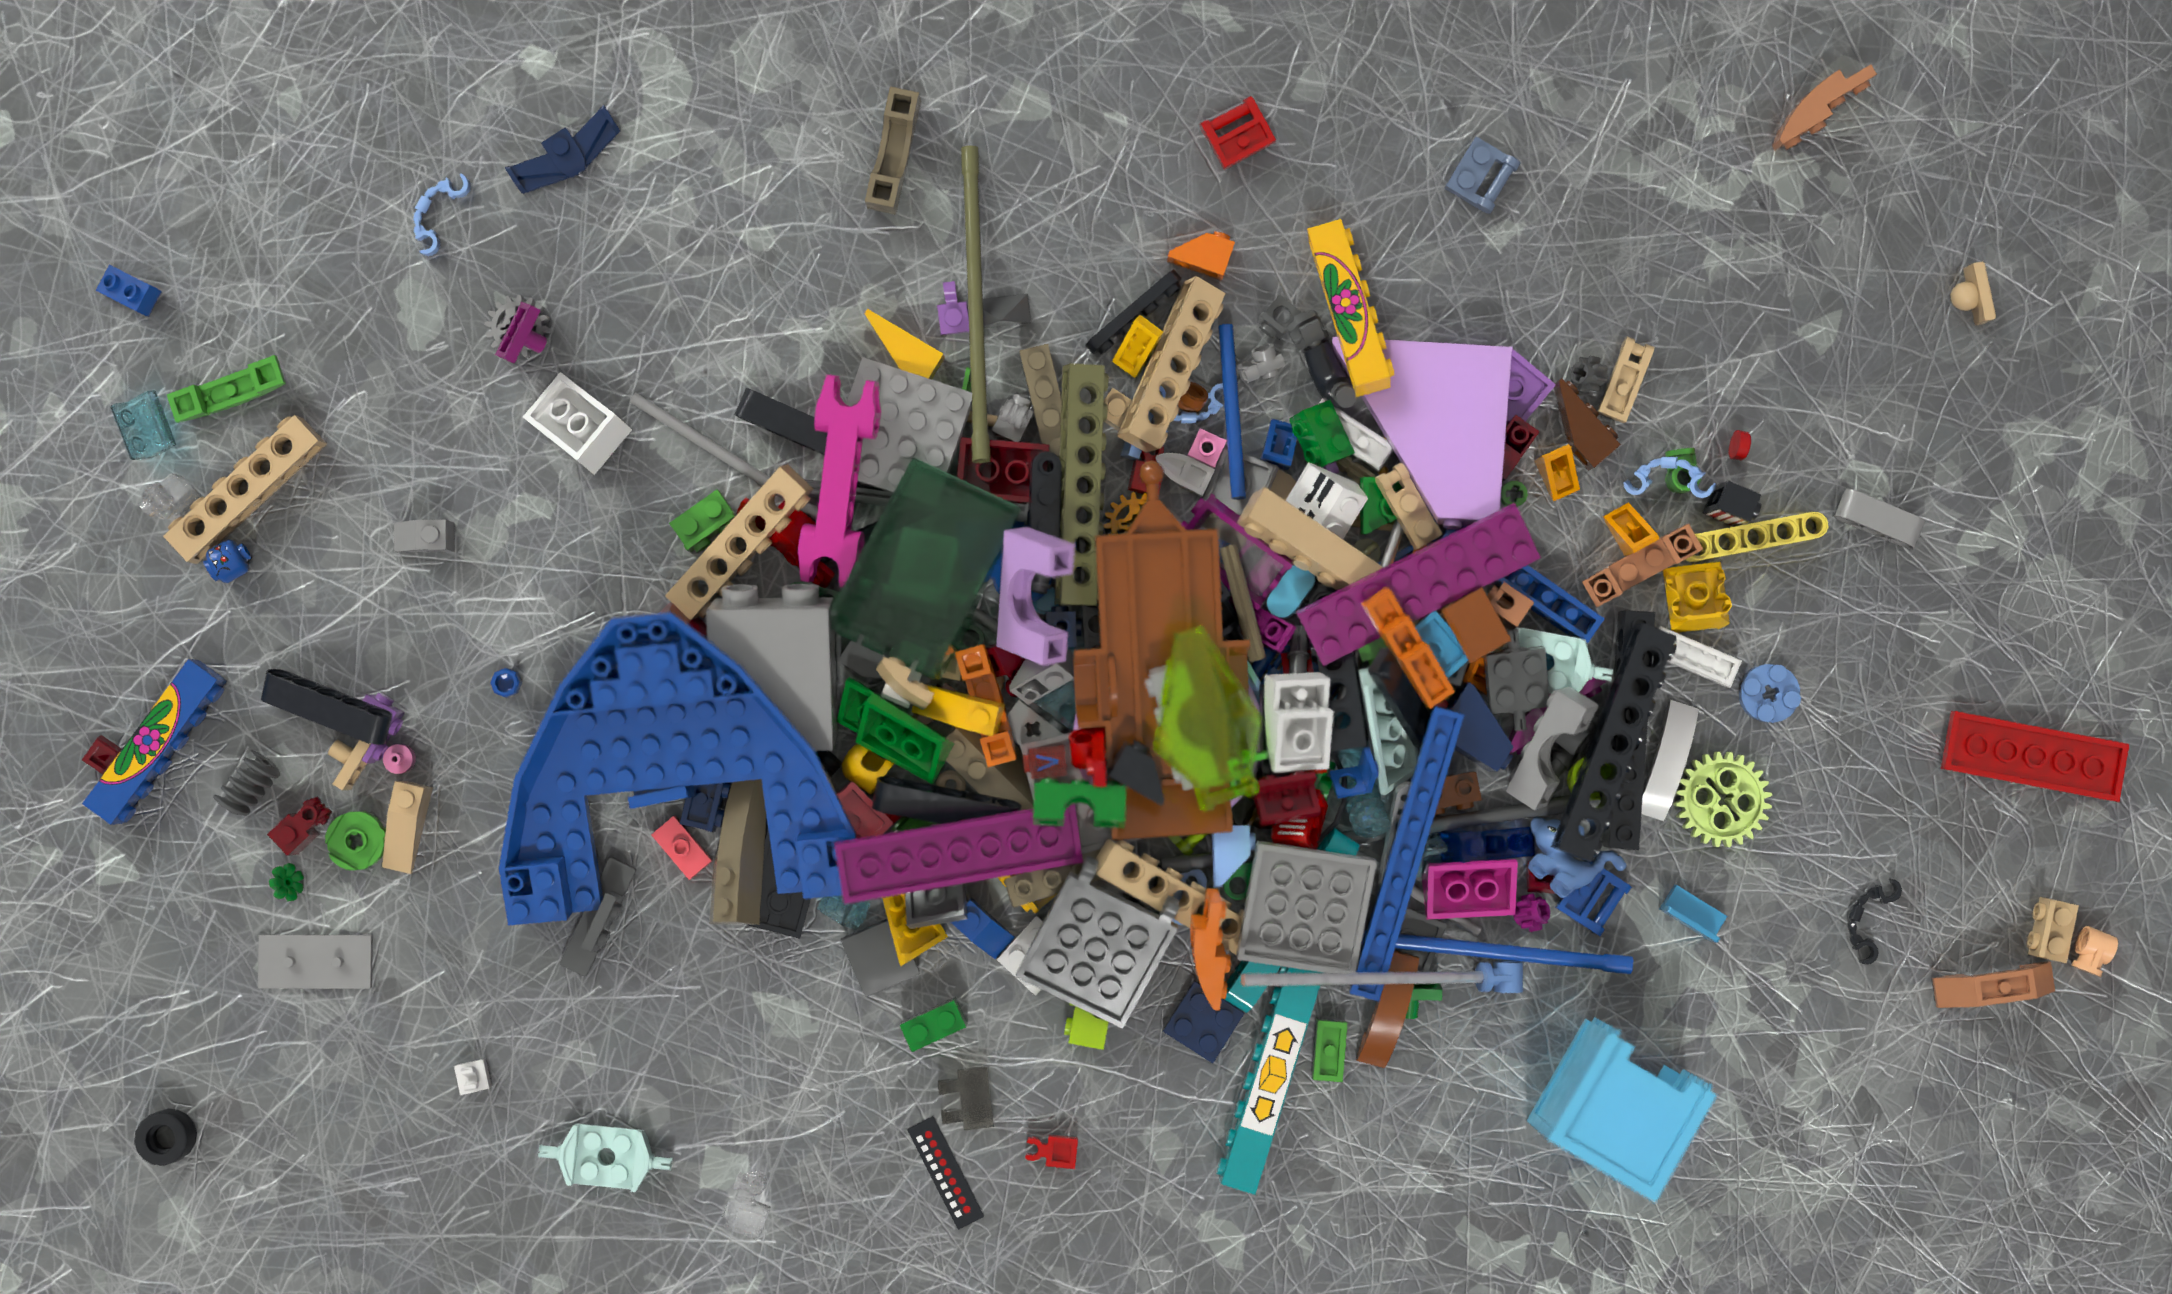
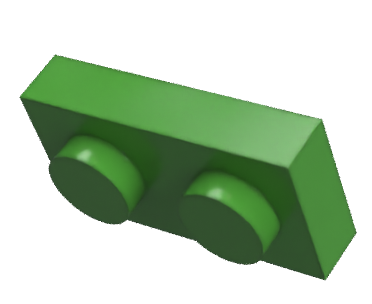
M1316 1019L1312 1066L1313 1080L1343 1082L1347 1036L1346 1021Z

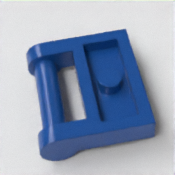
M1603 868L1591 883L1572 891L1565 898H1560L1555 908L1600 937L1605 930L1603 928L1604 924L1624 893L1628 894L1632 886ZM1608 883H1610L1614 888L1592 921L1587 916Z

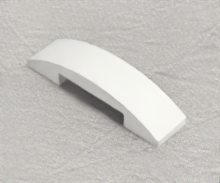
M1669 700L1661 725L1663 730L1646 784L1643 785V815L1664 821L1687 762L1695 732L1698 708Z

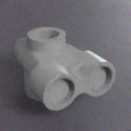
M1264 344L1251 350L1253 360L1236 364L1238 380L1243 379L1245 383L1257 380L1260 376L1262 379L1272 378L1279 374V368L1285 366L1284 358L1281 353L1275 351L1274 344Z

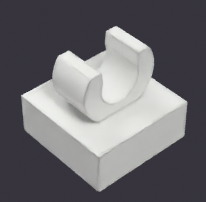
M486 1058L454 1066L460 1095L492 1087Z

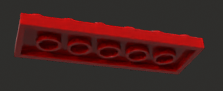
M1951 711L1941 769L2120 802L2130 744Z

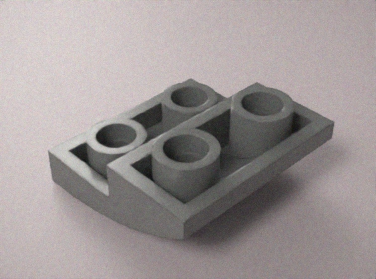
M888 918L841 938L846 955L865 997L920 974L915 959L900 966Z

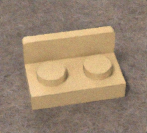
M2040 897L2039 902L2035 904L2033 909V919L2035 921L2033 931L2027 937V955L2067 963L2079 905Z

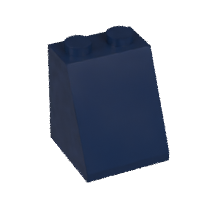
M1469 682L1462 683V687L1456 689L1446 708L1464 714L1454 750L1486 771L1498 772L1500 768L1504 770L1513 758L1510 752L1514 746L1475 686Z

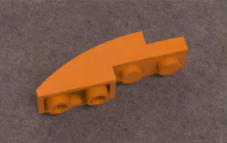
M1206 888L1203 915H1191L1190 942L1202 990L1213 1010H1220L1221 999H1226L1227 982L1224 981L1225 973L1230 972L1231 957L1225 952L1222 943L1223 932L1222 928L1219 927L1220 919H1225L1226 901L1221 900L1219 889Z

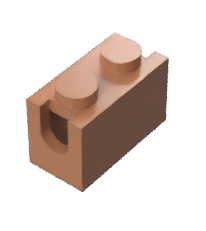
M1505 582L1500 588L1494 585L1487 595L1504 628L1507 630L1516 629L1534 603Z

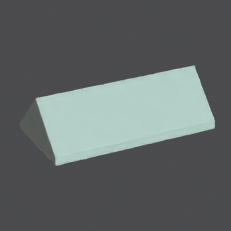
M1369 668L1358 670L1371 754L1377 762L1379 776L1376 778L1380 794L1386 795L1399 784L1413 776L1419 755L1418 747L1413 745L1368 673Z

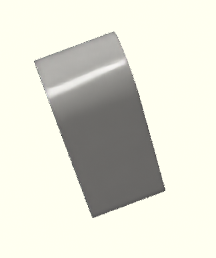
M1845 489L1834 515L1839 521L1908 549H1914L1925 523V520L1921 517L1853 489Z

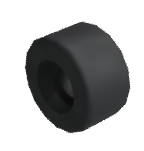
M164 1109L150 1114L140 1122L135 1132L134 1142L136 1150L143 1160L152 1165L165 1166L183 1159L191 1152L196 1143L197 1132L194 1122L186 1113L177 1109ZM168 1126L174 1132L175 1144L171 1148H164L158 1143L156 1134L159 1127Z

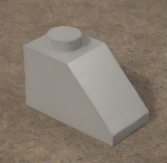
M448 520L395 522L394 552H455V523Z

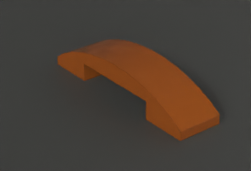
M1394 951L1388 972H1417L1419 957ZM1384 984L1380 1000L1376 1002L1368 1031L1363 1034L1356 1061L1382 1068L1386 1067L1402 1030L1414 984Z

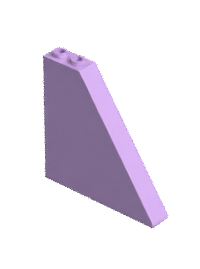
M1333 337V351L1349 376L1338 337ZM1385 340L1386 349L1382 350L1385 360L1391 359L1395 376L1390 377L1391 388L1363 395L1361 398L1399 461L1407 468L1413 484L1437 524H1443V527L1446 529L1458 530L1462 526H1469L1499 511L1512 347Z

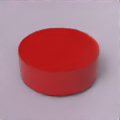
M1736 430L1733 433L1729 444L1730 459L1743 461L1747 457L1751 447V435L1749 432Z

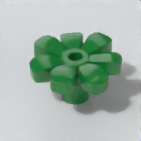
M292 863L284 864L283 867L277 866L272 870L275 878L269 880V886L274 890L273 896L278 900L285 897L287 902L294 901L298 897L297 894L303 891L304 886L298 883V881L303 880L304 875L301 871H295L296 867Z

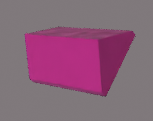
M1517 859L1427 863L1421 876L1426 918L1446 919L1516 915Z

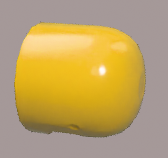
M857 743L844 757L842 772L845 778L853 781L859 788L871 795L875 791L877 778L885 776L894 763L881 758L876 753Z

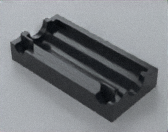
M767 828L764 843L759 925L748 926L800 939L811 898L803 899V892L777 893L769 829Z

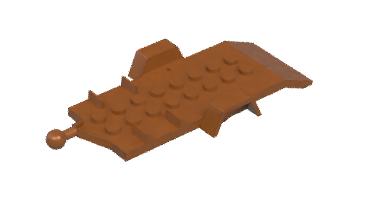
M1148 461L1140 469V477L1146 483L1147 500L1125 534L1095 535L1101 649L1074 650L1073 671L1078 728L1105 727L1107 770L1125 740L1131 744L1134 740H1137L1149 747L1148 753L1152 755L1165 800L1161 806L1126 786L1125 828H1111L1112 840L1233 832L1229 774L1226 760L1228 759L1226 719L1253 718L1249 697L1247 663L1250 640L1223 641L1218 529L1186 530L1159 500L1158 483L1164 477L1163 467L1156 461ZM1181 660L1185 661L1193 687V695L1182 704L1177 722L1180 730L1188 739L1198 744L1210 745L1219 775V781L1188 790L1183 789L1182 782H1175L1171 766L1176 765L1173 753L1167 755L1162 738L1167 736L1164 725H1158L1154 708L1159 707L1156 696H1149L1145 682L1146 679L1150 678V669ZM1107 773V781H1117Z

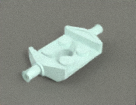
M1522 627L1516 628L1519 629L1520 646L1526 648L1543 646L1546 654L1554 658V666L1547 670L1550 694L1555 690L1571 687L1580 692L1586 682L1592 678L1611 682L1612 676L1610 675H1612L1613 669L1594 666L1595 664L1591 662L1586 639ZM1507 643L1493 650L1492 652H1499L1500 650L1507 648Z
M578 1123L572 1126L564 1142L558 1147L540 1145L538 1149L540 1151L538 1158H552L559 1161L567 1186L581 1184L631 1189V1192H636L649 1170L654 1168L671 1171V1163L673 1162V1158L655 1157V1154H652L649 1140L644 1130ZM603 1148L613 1150L615 1153L613 1163L606 1164L600 1159V1151Z

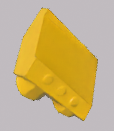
M1721 562L1670 567L1663 570L1671 631L1679 634L1696 630L1721 629L1730 624L1728 613L1732 603L1730 597L1725 593L1724 582L1726 577Z

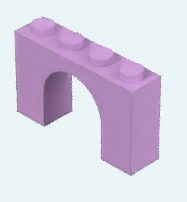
M1029 527L1004 530L997 647L1042 666L1066 661L1068 632L1048 625L1040 619L1032 603L1031 585L1035 573L1047 577L1073 574L1075 544Z

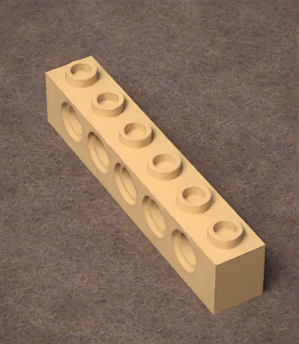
M1197 276L1183 282L1163 328L1164 333L1153 351L1117 437L1146 453L1157 450L1164 445L1168 437L1166 430L1169 423L1176 418L1179 412L1177 405L1181 396L1187 392L1190 386L1188 379L1191 372L1197 368L1201 361V349L1212 335L1213 330L1210 328L1214 319L1223 310L1222 300L1226 293ZM1193 309L1198 312L1199 320L1194 317ZM1182 334L1185 335L1188 340L1187 346L1183 343ZM1171 360L1176 363V372L1171 367ZM1160 386L1165 389V398L1160 394ZM1149 412L1154 416V424L1148 418Z
M294 415L283 419L277 426L278 430L271 437L267 436L255 446L257 450L249 457L246 456L240 459L233 468L235 470L229 476L217 480L212 486L213 490L205 498L200 497L190 506V512L184 517L175 519L168 526L169 531L163 537L186 562L198 564L206 557V552L209 549L220 544L327 445L303 418ZM290 440L292 442V450L284 455L282 446L286 441ZM268 460L270 462V470L267 474L262 475L261 465L264 461ZM246 480L249 488L245 494L241 495L239 485ZM224 500L227 508L222 515H219L217 506ZM199 521H203L205 529L202 534L197 535L195 527Z
M788 464L780 466L665 597L690 620L700 616L702 618L706 617V610L718 595L722 597V587L734 585L731 582L737 574L742 576L753 565L750 561L757 552L762 554L772 543L769 538L776 531L778 533L782 532L790 524L791 519L789 516L796 509L799 512L811 500L808 495L813 488ZM776 494L782 495L785 499L783 509L775 505L774 498ZM758 515L763 517L766 522L764 531L758 529L755 524V519ZM738 537L743 538L746 542L745 552L740 551L736 546ZM719 558L723 559L727 564L726 573H722L717 567ZM700 580L707 583V594H703L699 590L698 583Z
M1107 838L1096 857V860L1099 862L1095 874L1159 911L1162 910L1169 895L1173 897L1177 891L1182 890L1183 895L1178 904L1180 908L1173 919L1190 928L1191 915H1197L1198 908L1205 903L1206 888L1194 881L1190 885L1181 881L1184 875L1170 867L1166 871L1157 867L1159 861L1146 853H1143L1141 857L1132 852L1135 847L1124 840H1118L1115 843ZM1129 862H1134L1132 872L1124 875V866ZM1154 876H1158L1157 885L1149 889V880ZM1221 897L1222 901H1226L1225 919H1231L1230 926L1222 930V943L1225 949L1236 954L1244 910L1240 909L1239 913L1231 910L1232 903ZM1220 919L1219 927H1221L1225 919Z

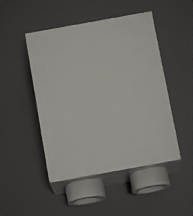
M814 584L783 586L782 598H759L758 586L730 585L722 587V599H714L706 610L707 639L746 670L815 751H833L838 738L834 597L819 598V588Z

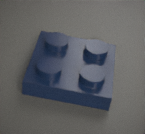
M1193 981L1162 1031L1209 1062L1214 1063L1245 1013L1224 999H1221L1220 1010H1213L1201 985Z

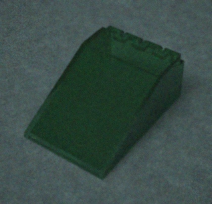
M913 457L831 608V629L853 642H857L862 634L864 635L861 643L862 646L881 655H884L887 647H889L891 651L888 658L900 659L908 668L912 666L914 660H917L919 662L915 671L931 679L936 678L940 680L965 635L1003 551L1004 530L1013 529L1021 507Z

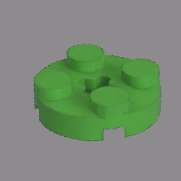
M348 812L338 816L331 822L325 835V844H327L330 859L336 865L346 870L370 868L383 857L386 828L383 827L382 822L377 817L368 812ZM361 834L363 845L357 846L354 849L351 847L353 841L349 838L351 835Z

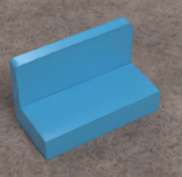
M1675 884L1659 908L1662 912L1715 943L1719 942L1720 937L1717 936V933L1728 917Z

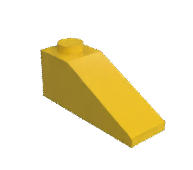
M867 309L864 313L867 320L898 368L933 379L945 359L944 354Z
M925 684L928 687L927 690L934 693L930 704L924 710L914 705L911 712L965 730L994 736L999 732L1005 704Z

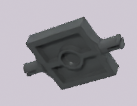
M1508 629L1506 631L1511 638V641L1507 642L1508 647L1499 652L1488 653L1484 656L1488 708L1492 714L1512 713L1514 730L1521 731V729H1527L1525 712L1535 708L1548 707L1546 705L1549 698L1546 651L1543 646L1530 648L1520 646L1519 629Z

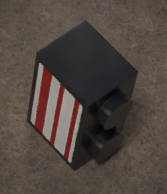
M1728 480L1716 485L1715 490L1708 498L1703 514L1733 527L1749 523L1751 519L1755 520L1761 510L1762 504L1758 502L1762 494Z

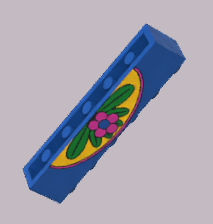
M188 659L82 804L110 825L129 821L136 812L134 807L138 801L144 799L152 791L154 779L158 774H163L170 766L171 756L176 750L179 751L185 746L189 739L187 735L193 726H198L204 720L207 714L205 712L211 702L214 703L221 697L224 692L222 687L227 680L200 660Z

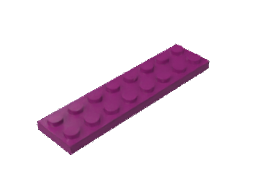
M1513 503L1296 611L1322 665L1325 666L1381 638L1361 603L1383 588L1391 589L1404 614L1409 616L1413 622L1541 557L1517 505Z
M1075 804L1069 806L1065 811L1064 826L1033 825V808L834 842L843 902L848 904L1083 863Z

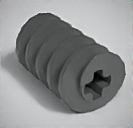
M254 750L251 751L256 757L255 760L246 757L243 759L248 768H236L241 777L239 779L232 776L228 778L233 787L230 788L222 785L221 789L225 793V797L214 795L213 797L218 804L235 815H249V806L253 807L258 803L256 796L263 797L265 795L263 787L270 788L273 785L271 778L276 779L280 776V771L270 759Z

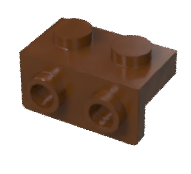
M1475 771L1446 776L1435 815L1445 813V807L1456 805L1457 810L1472 808L1474 807L1473 802L1482 800Z

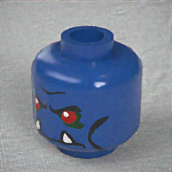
M229 539L209 549L206 552V560L203 563L215 581L220 580L223 583H229L249 571L248 560L252 556L243 543L237 545L236 542Z

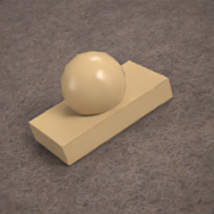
M1983 261L1976 262L1963 268L1966 282H1961L1953 288L1950 297L1953 306L1963 311L1972 309L1975 326L1996 319L1985 263Z

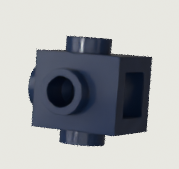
M1068 606L1051 607V612H1046L1044 619L1041 620L1053 627H1056V624L1063 625L1064 631L1068 632L1067 648L1075 649L1077 647L1076 636H1081L1082 632L1081 618L1076 619V611H1069Z

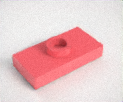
M675 815L651 834L689 880L713 861L686 827L680 824V820Z

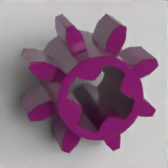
M1534 893L1521 896V901L1516 902V915H1513V917L1522 929L1528 928L1530 932L1543 929L1542 924L1548 923L1551 911L1546 900L1542 899L1541 896L1535 897Z

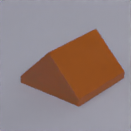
M1482 587L1452 602L1441 610L1470 663L1511 641Z

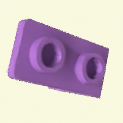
M378 692L377 695L366 694L362 701L392 713L387 737L388 742L391 735L395 736L402 727L403 720L401 718L405 712L393 706L394 700ZM371 744L362 761L367 764L375 763L376 760L380 761L388 746L386 744Z

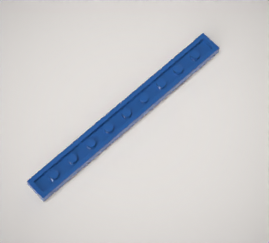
M1434 706L1357 962L1356 972H1388L1464 718L1463 713ZM1384 984L1351 985L1349 992L1350 994L1379 1002Z

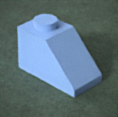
M1249 825L1233 826V832L1212 834L1213 888H1220L1249 858L1250 851L1255 850V832L1250 833Z

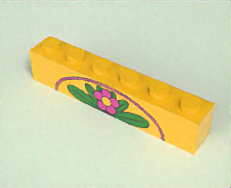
M1342 219L1307 228L1308 242L1355 396L1360 397L1391 388L1390 377L1395 376L1390 358L1386 360L1384 358L1382 350L1386 349L1383 333H1377L1374 324L1378 323V318L1374 306L1369 307L1366 300L1367 297H1370L1366 280L1361 281L1358 272L1362 271L1358 254L1352 255L1350 246L1354 245L1350 228L1344 229Z

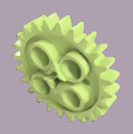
M1716 751L1713 754V760L1708 754H1703V764L1697 760H1692L1694 770L1684 768L1683 772L1687 778L1680 780L1679 784L1683 788L1676 791V795L1681 796V800L1673 803V806L1682 807V811L1676 817L1687 819L1682 828L1688 829L1693 827L1690 836L1696 838L1702 834L1701 843L1707 844L1712 838V846L1719 847L1721 841H1723L1725 847H1731L1732 839L1737 844L1742 845V835L1748 839H1753L1754 836L1751 829L1761 831L1763 828L1758 823L1759 819H1769L1762 813L1763 809L1772 808V805L1764 802V798L1772 796V793L1763 792V788L1769 784V781H1759L1758 779L1763 774V771L1756 770L1753 772L1752 769L1755 764L1753 761L1743 765V755H1738L1733 761L1732 752H1726L1724 758H1722L1721 753ZM1723 771H1728L1731 775V782L1726 787L1720 782V775ZM1708 777L1711 779L1716 791L1706 782ZM1701 788H1704L1708 794L1707 801L1703 804L1698 803L1696 800V793ZM1719 794L1727 795V797L1724 799L1727 806L1718 804V802L1721 800ZM1744 794L1749 800V805L1742 811L1739 809L1737 801ZM1730 809L1739 817L1738 821L1734 820ZM1722 812L1725 816V823L1722 827L1717 828L1714 824V816Z

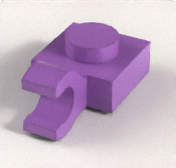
M955 281L943 283L946 304L937 305L941 336L969 332L967 302H958Z

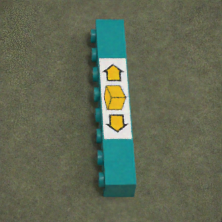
M1283 966L1278 971V973H1324ZM1320 985L1274 986L1269 1001V1003L1273 1004L1270 1016L1265 1014L1260 1031L1264 1032L1261 1044L1256 1043L1252 1054V1060L1256 1061L1253 1072H1247L1243 1083V1089L1247 1091L1244 1101L1239 1100L1235 1109L1234 1117L1238 1118L1235 1130L1229 1129L1225 1146H1228L1229 1149L1226 1158L1221 1157L1218 1163L1216 1174L1220 1175L1219 1180L1222 1185L1256 1195Z

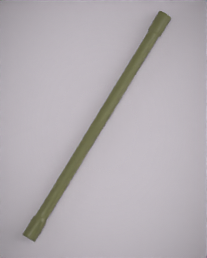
M968 145L961 148V165L964 180L972 392V462L988 463L990 462V440L987 426L978 189L979 150L977 146Z

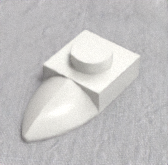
M1163 453L1156 456V460L1163 467L1164 473L1176 485L1200 497L1203 496L1215 469L1179 453Z

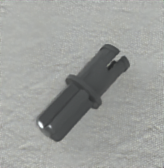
M1295 626L1296 630L1290 638V652L1287 653L1289 674L1307 673V662L1310 659V653L1307 652L1308 635L1303 626Z

